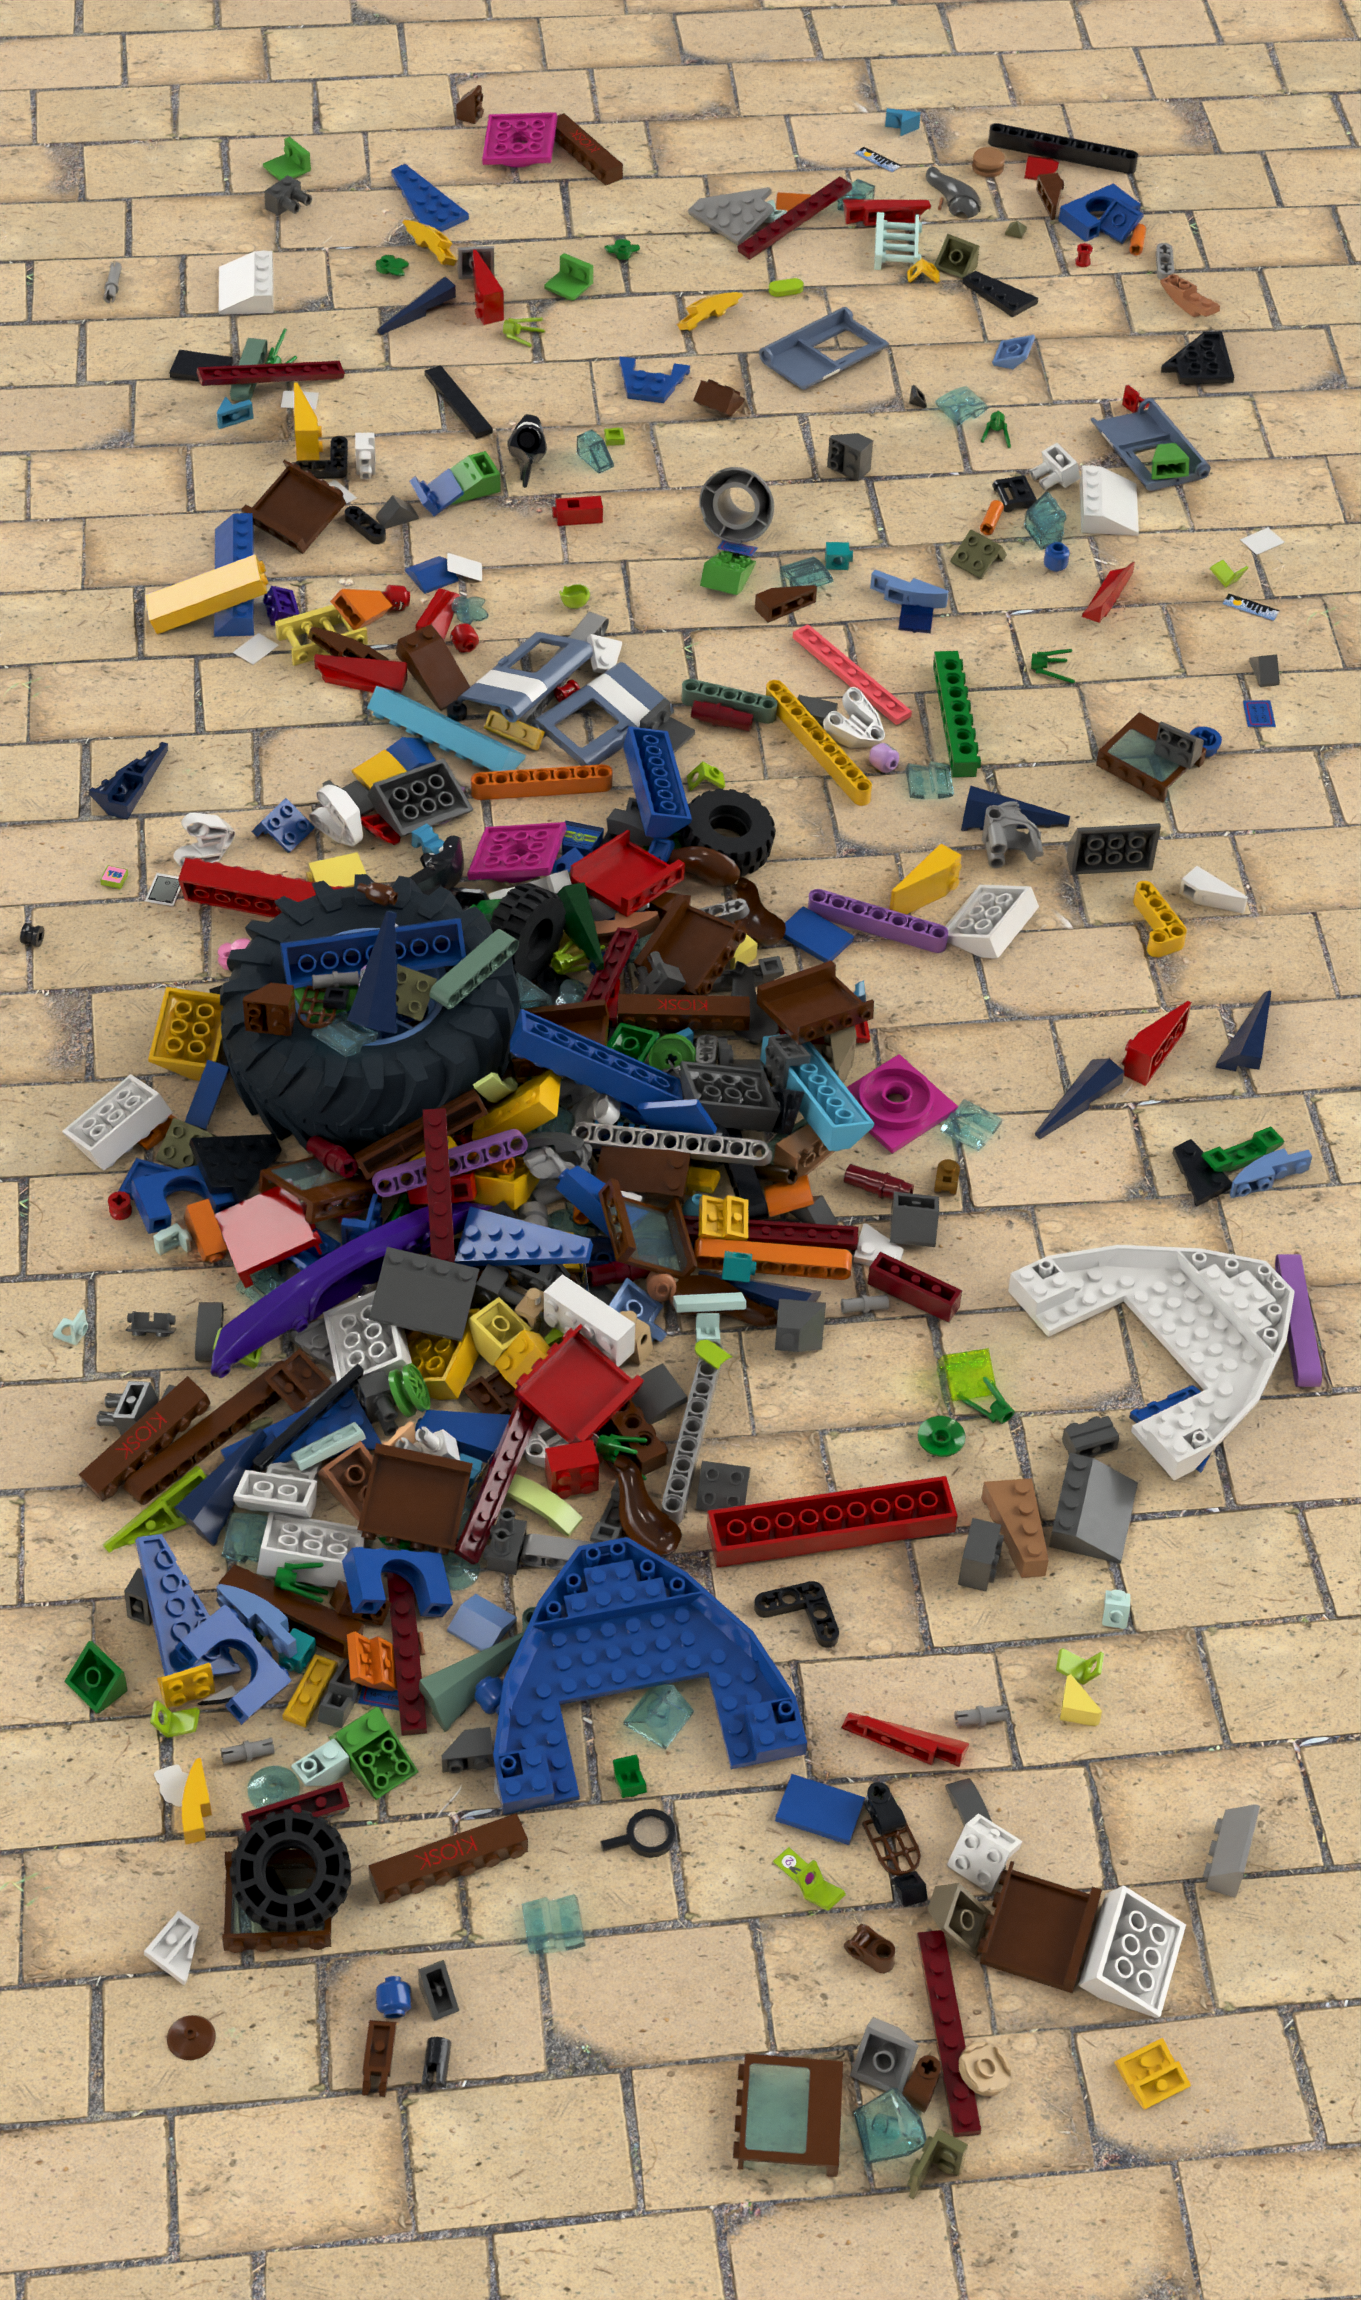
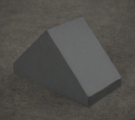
M392 495L376 514V519L381 526L387 529L417 520L419 516L411 504Z
M1277 654L1249 658L1250 665L1260 687L1277 686L1280 684Z
M823 1195L813 1196V1205L789 1211V1213L803 1223L838 1225V1221Z
M441 1960L418 1969L419 1988L433 2020L435 2021L458 2012V2004L445 1961Z

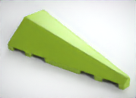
M196 1465L102 1545L110 1553L114 1549L136 1543L137 1537L157 1535L186 1525L187 1522L177 1515L175 1506L207 1478L205 1473Z

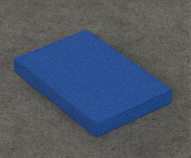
M804 906L785 922L786 932L783 939L824 963L833 961L854 941L852 934Z
M698 1099L639 1103L637 1108L650 1129L704 1135L715 1134L717 1130L716 1125Z
M791 1774L775 1821L849 1845L862 1811L865 1797Z

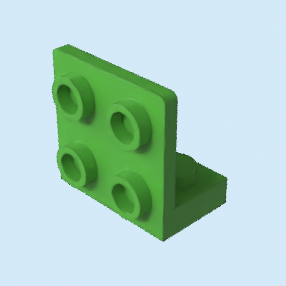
M291 137L284 139L285 154L263 163V168L279 181L286 176L296 178L311 171L310 153Z
M563 253L560 256V271L544 285V289L574 301L593 284L594 265Z

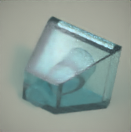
M893 2087L853 2111L867 2163L871 2164L909 2156L923 2148L927 2140L921 2117L897 2088Z

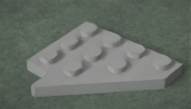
M767 187L699 198L688 209V213L736 245H740L774 212V207L764 201L772 194L771 188Z

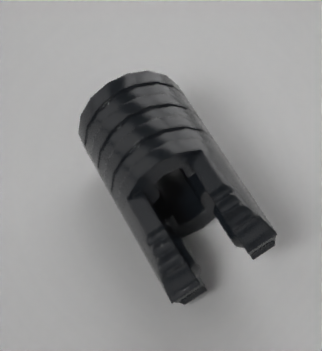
M444 2037L428 2038L421 2083L422 2089H431L434 2072L437 2075L436 2084L438 2088H446L451 2041Z

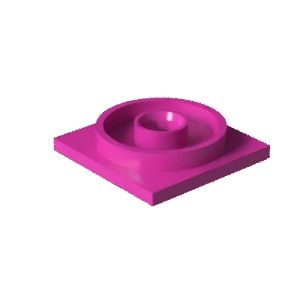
M557 112L489 114L482 164L526 167L535 163H551Z
M566 823L485 827L467 873L468 880L492 879L501 883L505 881L508 883H518L538 876H549L567 829Z
M900 1054L847 1086V1089L874 1122V1127L868 1133L892 1154L958 1112L959 1106ZM889 1094L903 1095L905 1101L892 1102L887 1098Z

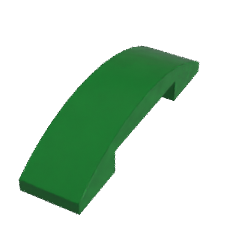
M1270 1126L1255 1132L1252 1139L1225 1150L1219 1146L1202 1153V1157L1214 1171L1229 1172L1246 1167L1262 1156L1274 1152L1285 1141Z

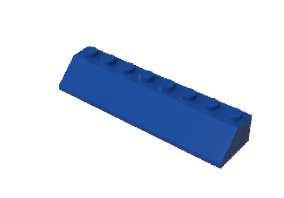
M253 513L232 514L215 529V569L254 555ZM254 599L214 613V637L254 636Z
M628 726L623 749L645 835L652 838H667L692 821L668 731Z
M460 918L395 927V933H397L395 954H397V964L417 971L457 965L466 957ZM380 929L280 943L287 985H294V988L306 987L307 985L313 986L312 975L332 974L333 971L338 973L358 971L360 977L361 969L368 964Z
M520 1010L510 1038V1052L516 1057L528 1059L538 1067H546L553 1070L559 1076L569 1077L579 1085H587L593 1088L597 1093L610 1095L618 1102L632 1105L636 1110L639 1103L683 1100L679 1078L528 1011Z

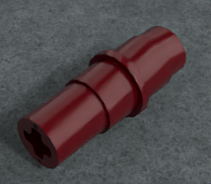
M697 700L694 701L691 710V718L710 723L713 727L718 725L747 732L751 730L754 714L734 710L733 708L722 706L721 703L713 704Z
M318 1135L308 1140L306 1145L307 1151L316 1157L328 1171L335 1172L344 1178H350L357 1172V1161L342 1146L330 1143Z
M849 1164L844 1175V1183L876 1194L881 1199L885 1197L893 1200L894 1192L913 1194L914 1191L913 1184L893 1177L888 1172L884 1174Z
M654 1256L638 1257L641 1261L658 1265ZM617 1261L587 1267L586 1269L590 1287L620 1284L626 1278L634 1282L646 1279L651 1272Z

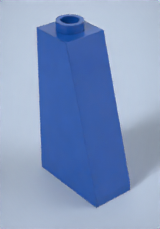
M578 1165L571 1170L565 1169L558 1177L560 1182L555 1188L610 1238L598 1194L605 1183ZM626 1207L633 1232L639 1227L648 1213Z
M426 1410L423 1418L418 1419L415 1431L419 1428L422 1430L421 1427L428 1428L432 1433L444 1429L456 1439L459 1455L463 1453L481 1460L483 1463H487L497 1449L511 1415Z

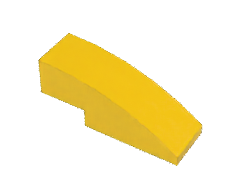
M201 1758L195 1759L184 1787L182 1824L185 1845L206 1840L202 1817L212 1815Z

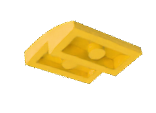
M384 749L352 769L351 772L370 791L373 783L407 771L394 756Z
M702 1195L699 1199V1238L747 1241L748 1200L727 1195L724 1199Z
M1163 2037L1114 2062L1126 2085L1144 2110L1191 2087L1180 2062H1175Z

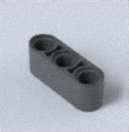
M199 1302L195 1341L196 1361H212L214 1352L212 1349L217 1331L221 1327L223 1328V1302Z

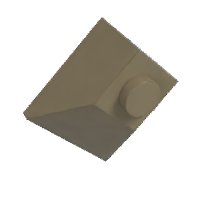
M960 1883L935 1886L928 1906L930 1914L940 1930L968 1955L976 1958L980 1940L985 1932L986 1921L991 1911Z

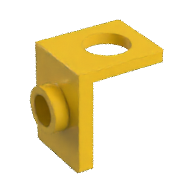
M923 258L907 271L909 283L922 272L934 282H940L939 270L936 269L934 264L928 263Z

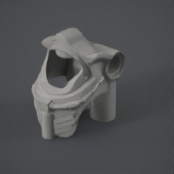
M1005 802L998 806H989L986 809L982 841L986 846L989 866L992 868L1004 866V853L1007 849L1024 851L1031 862L1036 857L1044 855L1040 840L1041 831L1020 812L1021 809L1019 804H1017L1018 802ZM1017 825L1026 826L1029 830L1028 834L1017 831Z
M584 1144L578 1150L556 1153L555 1146L547 1145L533 1149L523 1156V1161L535 1177L540 1178L530 1195L531 1201L548 1205L563 1197L567 1199L555 1188L560 1182L558 1177L565 1169L571 1170L577 1165L591 1174L588 1161L592 1157V1146Z

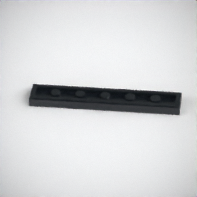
M441 365L424 371L425 377L476 439L493 433L492 426Z
M356 1364L252 1460L253 1469L256 1472H263L357 1385V1379L364 1377V1369L359 1364Z

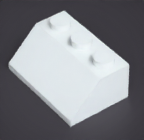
M245 1470L233 1500L239 1508L250 1511H271L311 1518L316 1507L317 1480Z

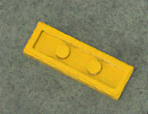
M490 709L484 725V729L536 751L539 750L545 731L519 720L512 723L502 713Z
M314 1654L282 1715L283 1720L305 1728L307 1727L338 1668L337 1661Z

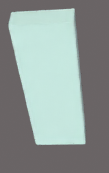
M742 1292L673 1296V1305L678 1313L746 1309V1300Z
M353 1422L290 1455L300 1471H303L358 1443L360 1440L366 1439L357 1423Z

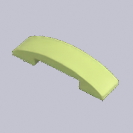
M492 1072L473 1084L474 1088L483 1097L493 1103L499 1102L516 1091L518 1086L515 1078L508 1077L501 1081L498 1074Z
M517 1474L514 1475L504 1500L509 1502L513 1499L548 1519L550 1527L569 1537L581 1523L583 1517L550 1490L528 1478Z

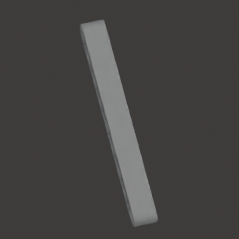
M588 612L568 638L587 642V637L590 634L603 636L608 628L609 619L593 612ZM560 647L552 658H554L558 653H560L565 647ZM569 676L568 678H566V679H565L561 684H559L557 687H562V686L566 683V681L570 678V676ZM554 689L518 720L532 726V721L540 716L555 697Z
M580 1122L572 1129V1135L580 1137L582 1132L588 1131V1136L583 1140L584 1144H590L592 1149L601 1150V1146L665 1149L691 1153V1159L754 1166H765L772 1160L770 1148L761 1140ZM604 1134H610V1138L607 1141H601ZM632 1136V1140L629 1143H623L625 1137ZM654 1138L652 1145L645 1146L647 1139ZM670 1141H677L674 1147L667 1148V1144ZM692 1143H699L697 1149L689 1150V1146ZM721 1145L718 1152H711L713 1146ZM737 1147H743L741 1154H733ZM758 1150H766L762 1157H755Z
M712 1341L721 1349H723L722 1345L719 1342ZM700 1357L662 1500V1512L668 1515L669 1519L677 1525L682 1522L721 1369V1366L719 1370L715 1369Z

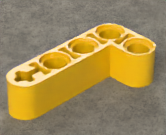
M1138 882L1135 888L1133 903L1153 929L1149 935L1148 954L1158 958L1180 951L1184 947L1187 933L1185 925L1151 882Z

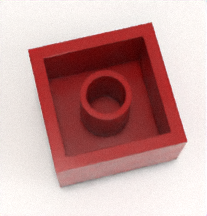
M593 1440L545 1448V1477L548 1489L561 1499L599 1491V1460Z

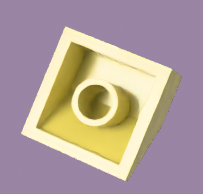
M500 1297L489 1303L468 1320L476 1351L492 1366H494L495 1361L522 1330H532Z

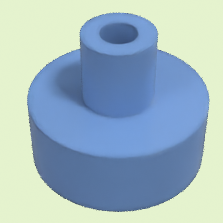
M648 1320L647 1324L650 1326L652 1342L655 1339L662 1342L667 1333L658 1325Z

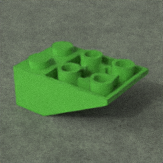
M486 451L469 455L450 468L464 492L461 497L450 505L501 492L500 472Z
M721 551L704 563L700 586L738 595L742 592L756 561L751 560L749 556L740 555L738 557L732 555V552Z
M378 1706L329 1736L330 1740L335 1738L347 1753L350 1770L375 1800L418 1773L417 1768Z

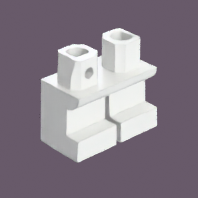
M355 433L356 473L360 475V479H372V475H376L374 433Z

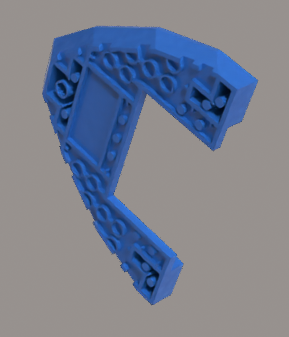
M628 1537L578 1546L540 1598L503 1681L493 1752L503 1815L580 1800L560 1708L562 1704L708 1676L730 1769H736L806 1755L807 1739L796 1696L755 1633L687 1572Z

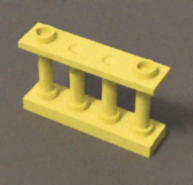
M333 605L275 621L276 637L278 640L288 639L293 647L291 649L293 666L313 661L315 654L331 655L314 642L300 645L296 636L305 633L309 635L311 627L325 628L326 630L336 632L333 625L344 623L349 632L341 635L350 637L365 645L368 644L367 628L363 627L353 630Z

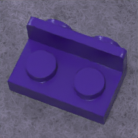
M271 586L268 593L264 595L263 603L266 606L267 617H269L272 626H275V621H278L279 618L285 619L300 614L293 590Z

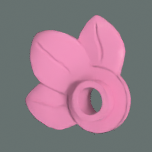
M242 938L234 941L233 944H222L217 952L219 955V965L223 969L229 970L227 959L231 950L245 949L250 939Z

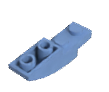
M874 570L871 574L870 589L885 594L884 600L917 608L936 609L946 608L948 590L915 578L908 582L878 570Z
M1284 1148L1255 1160L1245 1167L1233 1180L1230 1197H1243L1250 1193L1266 1191L1272 1188L1274 1179H1282L1289 1175L1308 1171L1312 1160L1310 1151L1305 1150L1288 1155Z
M224 1584L216 1586L218 1596L216 1601L220 1607L226 1604L229 1608L235 1610L244 1626L251 1630L257 1628L263 1637L267 1636L272 1641V1645L277 1652H283L289 1659L297 1654L296 1639L288 1632V1617L279 1609L246 1590Z

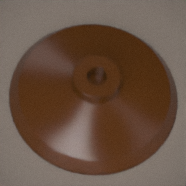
M199 2015L181 2017L172 2024L167 2033L169 2050L173 2055L182 2060H197L204 2057L211 2051L216 2040V2032L212 2023Z

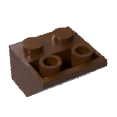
M708 379L707 382L701 380L693 401L699 405L732 416L744 403L745 399L734 388L720 385L718 382Z
M269 983L244 996L243 1010L246 1031L291 1036L296 1018L294 985Z

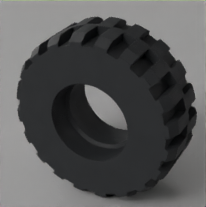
M716 789L715 791H706L701 796L698 795L688 804L692 821L680 829L679 842L682 845L681 848L697 846L718 851L734 861L740 871L739 877L757 871L758 868L766 863L767 858L770 856L776 829L770 812L765 806L761 805L758 799L750 797L747 793L737 792L734 789ZM715 829L731 830L740 837H726L717 833Z
M526 883L517 885L514 889L507 892V895L500 900V904L495 908L491 921H489L493 933L501 929L519 941L517 951L511 956L517 983H527L535 980L551 963L552 958H554L553 953L559 949L566 923V911L560 897L556 893L542 887Z
M286 1809L284 1813L275 1815V1812L266 1815V1819L261 1822L256 1820L251 1824V1829L241 1835L238 1840L239 1845L233 1850L231 1857L232 1865L230 1867V1878L234 1895L247 1917L253 1923H258L261 1925V1928L269 1932L271 1930L278 1932L307 1931L313 1927L317 1929L324 1925V1921L329 1917L333 1918L338 1912V1907L341 1903L345 1902L348 1895L347 1890L351 1884V1863L348 1850L336 1828H332L324 1818L312 1816V1812L302 1810L301 1813L294 1812L293 1809ZM286 1849H300L307 1852L316 1865V1876L312 1885L304 1892L293 1896H284L276 1893L271 1889L266 1880L268 1862L274 1855Z

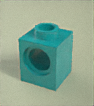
M826 542L825 570H849V562H853V550L849 549V542Z
M725 1251L722 1279L749 1282L750 1275L755 1276L756 1262L752 1261V1254Z
M293 1628L290 1634L296 1639L297 1654L289 1659L283 1652H278L279 1664L287 1671H295L301 1674L316 1653V1641L314 1637Z

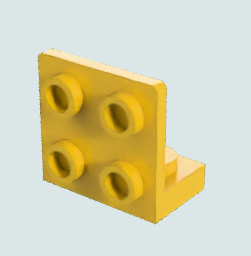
M210 1663L157 1678L166 1708L181 1706L185 1702L197 1698L203 1699L215 1693Z

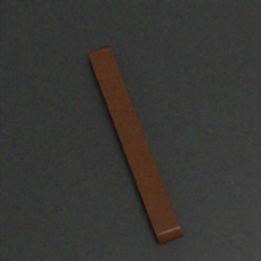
M281 1360L275 1363L133 1473L125 1481L124 1490L141 1505L150 1502L242 1430L246 1424L255 1420L278 1402L281 1397L264 1378L284 1361Z

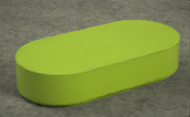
M798 278L773 281L769 284V294L774 297L800 294L803 291L804 283Z

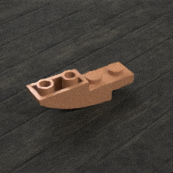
M1172 274L1160 280L1162 287L1170 298L1194 318L1200 315L1207 317L1220 312L1219 304L1197 293L1196 285L1178 277V275Z
M658 911L634 912L628 917L621 913H615V920L594 921L600 946L605 945V947H608L618 927L638 930L639 939L653 933L660 924Z

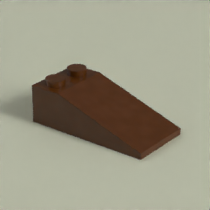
M432 624L398 639L396 655L401 662L407 663L408 671L440 711L446 709L453 701L458 700V697L470 688L443 638Z
M601 1146L596 1178L605 1184L610 1178L619 1181L621 1191L633 1192L642 1196V1198L671 1202L676 1197L679 1199L680 1204H684L691 1165V1153L665 1149Z

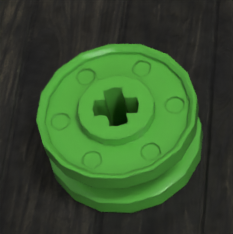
M666 1034L655 1042L648 1057L649 1066L662 1071L671 1067L668 1062L670 1054L677 1057L675 1062L670 1060L673 1066L679 1065L680 1067L681 1061L696 1062V1050L691 1041L686 1037L678 1034Z
M410 1363L403 1366L402 1372L399 1369L389 1372L388 1379L391 1393L404 1416L409 1418L416 1415L417 1409L421 1412L430 1409L431 1403L428 1388L420 1371L414 1364Z

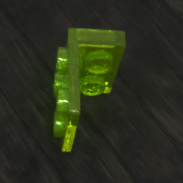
M989 1348L947 1354L938 1360L939 1370L945 1369L952 1402L993 1396L983 1381V1377H987L997 1391Z

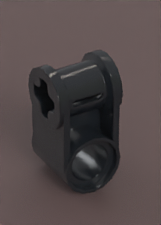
M881 1782L871 1784L867 1790L864 1805L878 1834L883 1836L905 1827L906 1820L903 1811L897 1805L888 1786Z

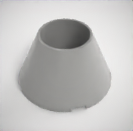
M728 467L717 471L705 482L699 497V508H701L704 523L714 535L727 542L742 543L759 538L768 529L774 515V500L768 485L759 475L745 468ZM731 487L742 488L751 495L755 505L754 512L743 511L733 503L730 495Z

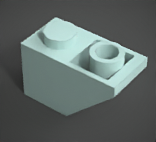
M333 1738L292 1764L291 1768L305 1786H326L350 1772L349 1756Z

